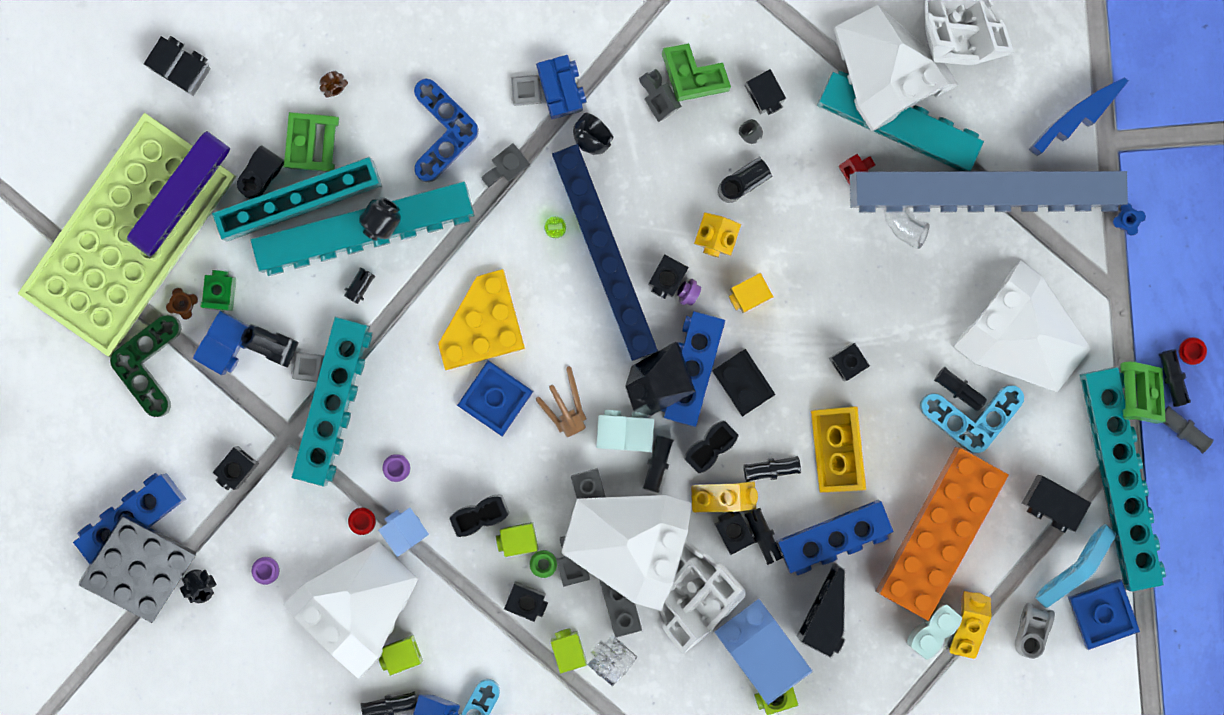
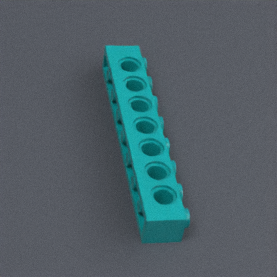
M1118 367L1080 374L1111 527L1116 533L1114 541L1125 590L1133 592L1164 585L1163 578L1166 577L1164 565L1162 561H1159L1157 551L1160 550V543L1157 535L1153 534L1151 524L1154 523V515L1151 507H1147L1146 496L1149 495L1147 483L1145 480H1142L1140 469H1143V463L1140 454L1136 453L1134 442H1137V434L1134 426H1130V421L1123 418V409H1126L1123 393L1124 374L1119 372ZM1105 390H1109L1113 395L1112 402L1108 405L1104 404L1101 399L1102 393ZM1111 417H1115L1118 420V428L1114 432H1111L1107 427V422ZM1117 444H1121L1124 448V454L1119 459H1116L1113 455V448ZM1123 471H1127L1130 476V480L1125 486H1122L1118 480L1120 473ZM1132 498L1135 501V509L1127 513L1124 504L1127 499ZM1138 525L1141 529V535L1138 539L1133 540L1130 536V530L1133 526ZM1144 552L1147 557L1146 563L1138 567L1136 557L1139 553Z

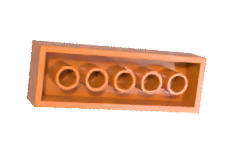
M955 447L879 583L876 592L929 621L1009 474L964 449Z

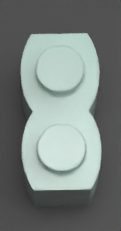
M605 410L604 415L598 416L596 448L652 452L654 419H650L648 415L638 412H632V417H622L621 411Z
M941 601L936 606L929 621L925 620L924 623L919 624L912 630L907 644L928 660L939 652L944 638L951 636L958 629L962 617Z

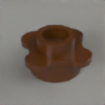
M331 71L320 79L319 84L321 86L319 89L321 92H325L324 96L326 98L336 96L348 85V81L346 79L343 80V74Z
M175 288L172 291L169 303L166 305V310L171 314L181 315L182 319H190L193 306L198 303V297L195 294L189 295L185 293L181 288ZM181 301H184V306H180Z

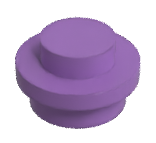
M690 279L688 282L684 281L677 292L680 304L692 306L696 302L701 292V286L697 285L696 280Z
M391 455L383 463V473L390 481H403L410 473V463L402 455Z
M262 557L254 562L251 571L256 582L268 585L278 578L280 568L273 558Z

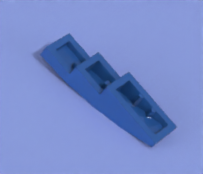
M1124 77L1098 90L1069 109L1045 130L1029 150L1038 156L1045 151L1055 137L1059 138L1062 142L1067 140L1081 122L1087 127L1095 124L1129 80Z

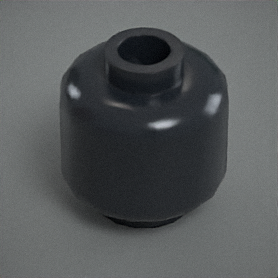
M383 197L380 200H371L359 219L360 224L364 228L363 233L372 240L390 238L401 221L399 207Z

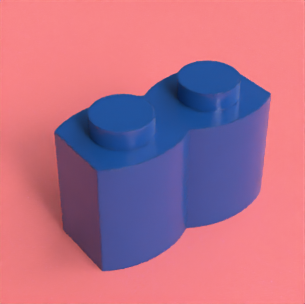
M220 311L192 359L220 375H225L227 372L232 373L239 361L236 358L238 351L241 348L245 349V347L241 346V337L249 325L225 311Z

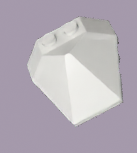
M925 0L926 38L934 62L976 65L1010 55L1014 52L1005 24L1002 20L997 21L990 9L993 6L991 0Z
M879 5L834 28L842 60L846 61L848 68V81L850 85H853L856 99L854 101L856 108L871 131L893 121L901 111L931 95H934L936 98L958 85L945 63L934 62L930 49Z
M1019 260L1003 281L1005 283L976 322L973 325H969L953 347L974 364L1058 392L1091 348L1044 278L1023 261Z
M666 495L576 499L561 553L633 603L661 611L673 585L687 536L691 503Z
M685 540L673 585L661 611L659 610L665 622L662 627L673 643L684 654L712 632L745 597V590L727 568Z
M377 542L304 583L287 600L284 606L334 658L360 679L380 658L386 639L392 633L395 627L393 625L400 611H403L418 578L380 542Z

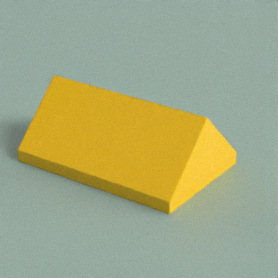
M850 406L812 410L811 416L819 492L866 490L858 407Z

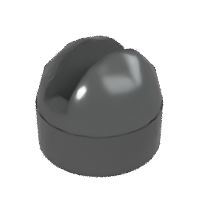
M751 119L740 126L739 135L745 142L756 144L757 140L762 138L763 130L756 120Z

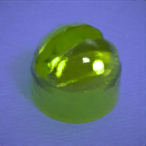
M550 217L545 222V232L550 238H561L566 232V223L560 217ZM562 224V229L549 230L548 225Z

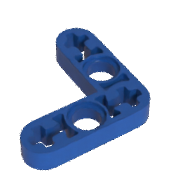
M422 79L415 85V96L447 129L415 164L414 170L417 177L423 182H432L476 140L479 130L475 121L436 82L431 79ZM423 86L427 88L433 86L432 93L437 99L441 94L444 96V98L437 101L433 109L430 105L434 102L428 96L420 97L423 93L421 90ZM443 104H451L454 107V114L451 118L444 119L440 117L439 108ZM459 114L464 116L459 119L461 123L465 126L469 124L473 126L471 128L473 134L470 137L468 135L461 137L459 134L462 131L456 124H454L453 128L449 126V124L457 120ZM445 142L453 144L455 149L453 155L448 158L442 157L439 154V147ZM434 152L436 157L444 162V164L440 167L436 163L432 167L433 175L425 174L422 176L423 169L421 165L423 163L426 165L431 164L434 159L430 155Z

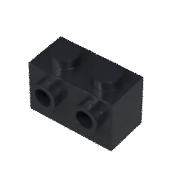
M1037 475L1022 504L1028 507L1027 513L1040 520L1043 516L1052 520V527L1066 533L1067 529L1076 532L1091 502L1045 476Z

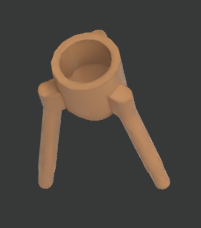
M568 366L566 370L577 413H575L574 409L567 410L554 385H550L549 389L562 412V415L559 416L560 420L540 397L536 398L537 403L555 423L559 432H564L566 437L584 430L586 426L583 421L587 419L582 410L572 368Z

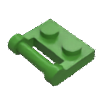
M289 112L284 168L320 172L334 170L335 164L332 163L336 126H339V117ZM317 124L325 125L322 162H314Z
M1137 362L1121 363V373H1124L1126 409H1123V418L1156 424L1166 422L1163 368ZM1136 385H1137L1138 405H1137V400H1136Z

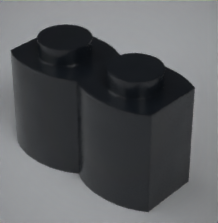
M161 36L144 62V65L194 96L211 69L205 64L208 59L196 51H193L192 54L182 49L184 44L172 36L168 40Z
M719 421L708 429L704 440L694 443L687 450L684 459L698 474L703 473L714 465L719 454L732 448L739 435L726 421Z
M492 495L483 499L477 506L470 505L460 508L449 519L456 536L465 537L476 533L482 526H492L502 522L510 512L503 495Z

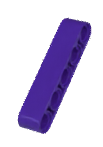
M206 131L203 133L132 228L126 240L151 257L160 248L228 155L230 147L210 132Z

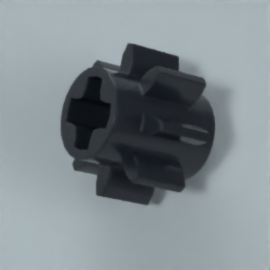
M195 569L189 571L182 578L184 585L180 587V591L184 598H188L190 603L200 604L212 597L214 594L212 587H215L217 584L213 576L208 575L205 569L203 571Z

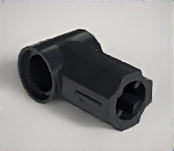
M758 157L732 175L725 177L718 186L719 198L726 203L736 202L739 198L772 178L773 176L765 161ZM734 183L738 188V194L735 196L728 195L724 189L725 184Z
M252 324L244 330L241 337V346L262 354L268 360L287 368L299 344L298 341L277 332L274 334Z

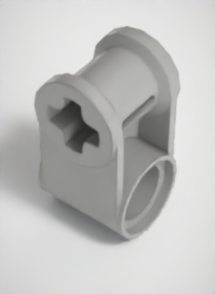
M1026 603L1021 614L1020 626L1014 645L1020 655L1035 659L1043 654L1049 632L1054 623L1055 611L1048 610L1047 612L1032 607L1030 603ZM1033 616L1041 618L1042 621L1033 619ZM1028 638H1033L1035 648L1032 652L1027 653L1024 649V643Z

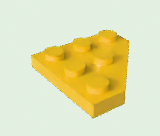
M504 269L476 276L438 343L445 370L525 349Z

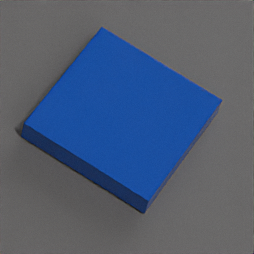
M488 360L457 406L503 437L534 391Z
M1121 579L1068 597L1087 650L1140 632Z

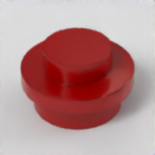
M1191 337L1181 342L1178 353L1184 363L1196 365L1205 359L1207 348L1201 339Z
M360 507L351 512L348 518V525L355 534L366 535L374 529L376 517L370 509Z

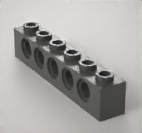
M598 468L571 475L577 499L606 497ZM599 579L615 638L642 631L636 604Z

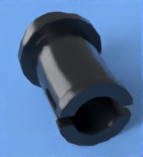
M360 267L349 288L345 287L346 293L344 297L356 304L360 300L363 301V295L376 276Z

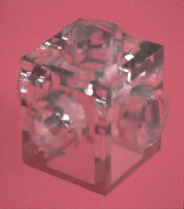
M612 635L605 643L600 640L590 652L594 656L587 665L598 676L613 686L627 673L638 656Z

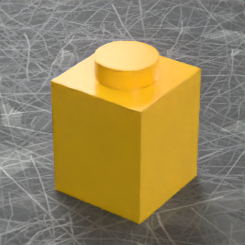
M761 273L730 289L732 294L728 296L734 309H740L742 313L773 298Z

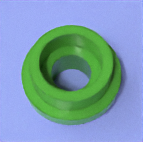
M540 550L531 557L530 569L535 576L547 578L556 571V557L551 552ZM546 559L549 562V566L546 569H541L538 565L539 560Z

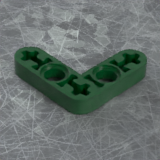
M170 315L159 317L118 348L110 358L113 370L144 411L152 417L166 415L171 408V401L143 363L180 335L182 330L181 323L176 317ZM164 321L167 323L173 322L174 326L171 328L173 333L165 332L159 336L163 340L160 343L158 337L151 330L154 329L156 333H159L164 329ZM145 336L150 337L153 341V348L149 352H143L139 348V341ZM120 355H129L130 359L127 362L132 369H135L137 366L139 367V370L131 373L128 378L125 374L130 373L129 369L126 366L118 365L121 361ZM138 375H143L148 380V385L143 391L137 390L133 384L134 379ZM153 388L156 390V392L151 393L154 399L163 400L161 404L163 410L161 412L159 410H152L151 407L154 403L150 397H146L145 400L142 398L143 395L150 393Z

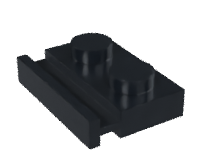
M746 349L712 370L742 417L776 395Z

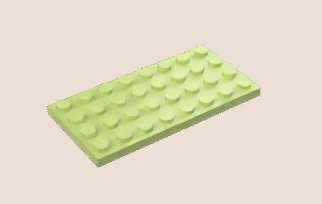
M144 113L18 294L106 356L111 357L237 176L220 165L160 248L151 257L144 254L126 240L127 236L193 147L151 116Z

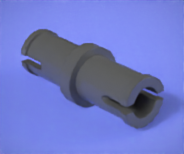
M1170 406L1165 409L1166 422L1163 423L1177 433L1176 437L1180 440L1185 439L1202 454L1206 452L1214 440L1196 428L1192 420L1187 421L1171 409Z

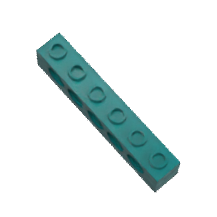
M337 317L334 318L291 478L323 487L327 486L328 481L333 482L337 466L333 465L335 454L340 455L344 439H340L343 428L347 429L351 413L347 412L350 401H355L358 386L354 385L357 374L362 375L365 365V359H362L364 348H369L373 333L369 332L370 326ZM351 341L355 346V352L350 357H345L341 352L343 343ZM338 368H344L348 374L347 380L342 384L337 383L334 379V373ZM332 394L340 398L341 403L337 410H331L327 406V399ZM324 421L330 422L333 426V433L329 437H325L320 433V425ZM316 448H321L326 453V459L321 464L315 462L312 456Z

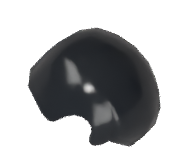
M584 113L573 127L574 140L582 151L598 155L603 154L611 146L613 134L593 114Z

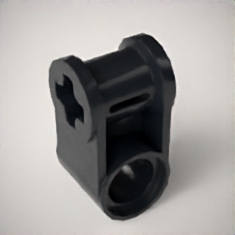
M259 146L237 180L239 192L248 199L262 196L284 166V159L264 146ZM248 181L250 183L254 182L257 188L255 190H248L245 184Z

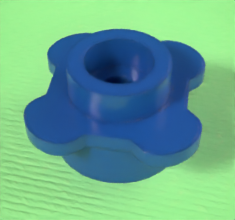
M1128 203V205L1120 207L1121 211L1113 219V225L1126 231L1128 235L1133 236L1138 233V226L1146 219V215L1143 211L1133 209L1132 205ZM1127 217L1132 218L1131 222L1127 221Z

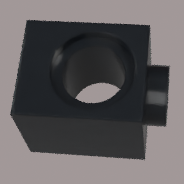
M771 69L746 82L745 88L759 114L767 112L768 115H771L783 108L781 103L786 100V96Z
M664 254L648 284L653 287L651 292L663 299H666L667 295L673 297L689 267ZM663 271L672 272L675 276L674 284L671 286L662 285L659 275Z
M855 343L849 344L828 358L843 381L850 380L870 366Z
M239 446L231 449L212 473L218 477L216 482L224 489L229 490L232 488L237 490L259 463ZM232 462L237 463L241 469L240 475L237 478L231 477L228 473V467Z
M725 512L717 517L719 522L715 523V526L730 555L755 543L740 512ZM731 523H737L741 527V533L736 538H730L726 535V528Z
M515 581L504 610L535 622L537 616L543 617L548 602L544 601L546 594ZM525 595L533 597L535 606L530 610L523 609L520 605L521 597Z

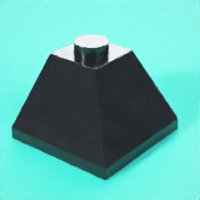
M674 342L632 365L625 385L633 411L650 416L696 392L678 342Z

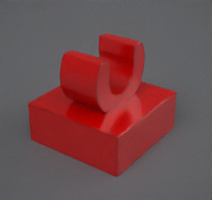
M857 153L838 167L850 185V174L869 172L868 170L876 166L871 156L861 160Z

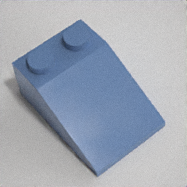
M760 599L756 600L715 631V634L768 705L813 672Z

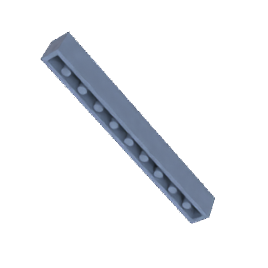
M1127 171L855 172L850 174V208H859V213H875L876 208H886V213H902L903 208H913V213H928L930 208H940L941 213L957 212V208H967L969 213L984 212V207H994V212H1011V207H1021V212H1038V207H1048V212H1064L1065 207H1074L1075 212H1090L1091 207H1101V212H1116L1119 206L1128 205Z

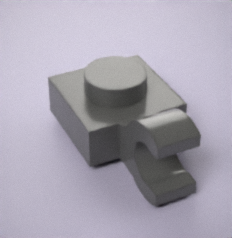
M657 69L649 74L647 72L639 78L641 85L649 94L644 99L658 122L666 119L682 107L680 102H677L669 84H661L662 77Z
M512 143L492 159L496 167L483 175L482 180L488 188L503 176L510 182L526 170L530 163L515 144Z
M562 536L559 539L561 548L563 547L566 536ZM564 555V557L556 559L563 587L590 580L589 572Z

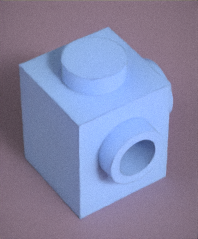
M408 508L403 513H400L397 509L384 519L387 524L378 530L397 557L429 535L411 508Z

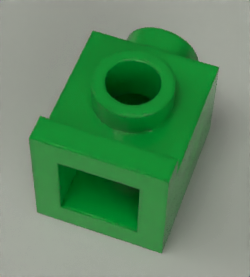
M212 270V275H205L200 307L233 311L236 278L229 277L228 271ZM215 285H220L222 288L219 295L213 293Z

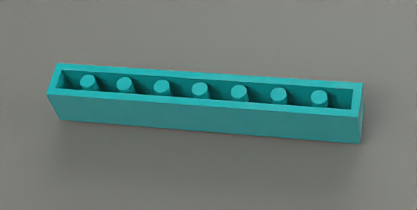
M464 181L392 201L400 209L401 221L388 239L378 238L377 240H372L363 233L364 228L360 224L359 219L366 208L250 239L258 270L262 273L267 272L268 276L283 273V268L293 265L294 269L309 266L310 260L320 258L321 262L337 258L336 253L346 250L348 255L364 251L363 246L372 243L374 247H380L390 244L389 239L400 236L401 240L416 237V232L427 229L428 233L444 229L443 224L453 222L454 226L470 222L469 217L475 216L467 184Z

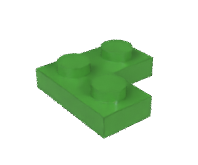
M689 43L663 48L661 54L677 102L729 92L731 85L723 63L697 67Z

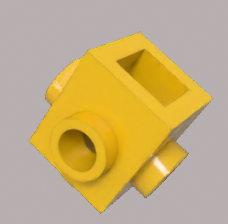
M704 212L694 244L703 247V253L719 258L720 253L731 256L741 224L723 216Z

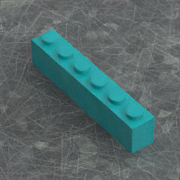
M839 71L838 74L833 72L817 106L870 130L856 108L854 101L856 96L853 85L849 84L847 77L849 74ZM916 105L913 108L909 107L901 111L893 121L873 131L960 172L971 171L984 143L983 140L978 138V133L966 128L961 131L953 127L954 123L943 117H939L937 120L928 116V110Z
M368 157L212 213L221 240L228 242L382 187V183L374 161Z

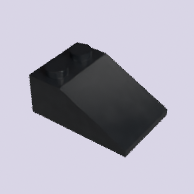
M833 563L796 635L801 643L829 657H832L834 652L838 654L845 642V638L842 637L844 634L845 569L836 563Z

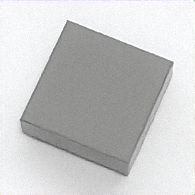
M539 75L511 77L514 106L541 104Z
M296 352L292 379L317 382L324 355Z

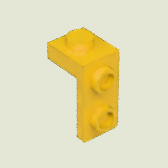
M755 481L732 484L692 485V511L740 512L756 509L758 492L755 488Z
M964 591L961 597L962 621L955 631L949 652L975 659L992 617L991 597L981 593Z

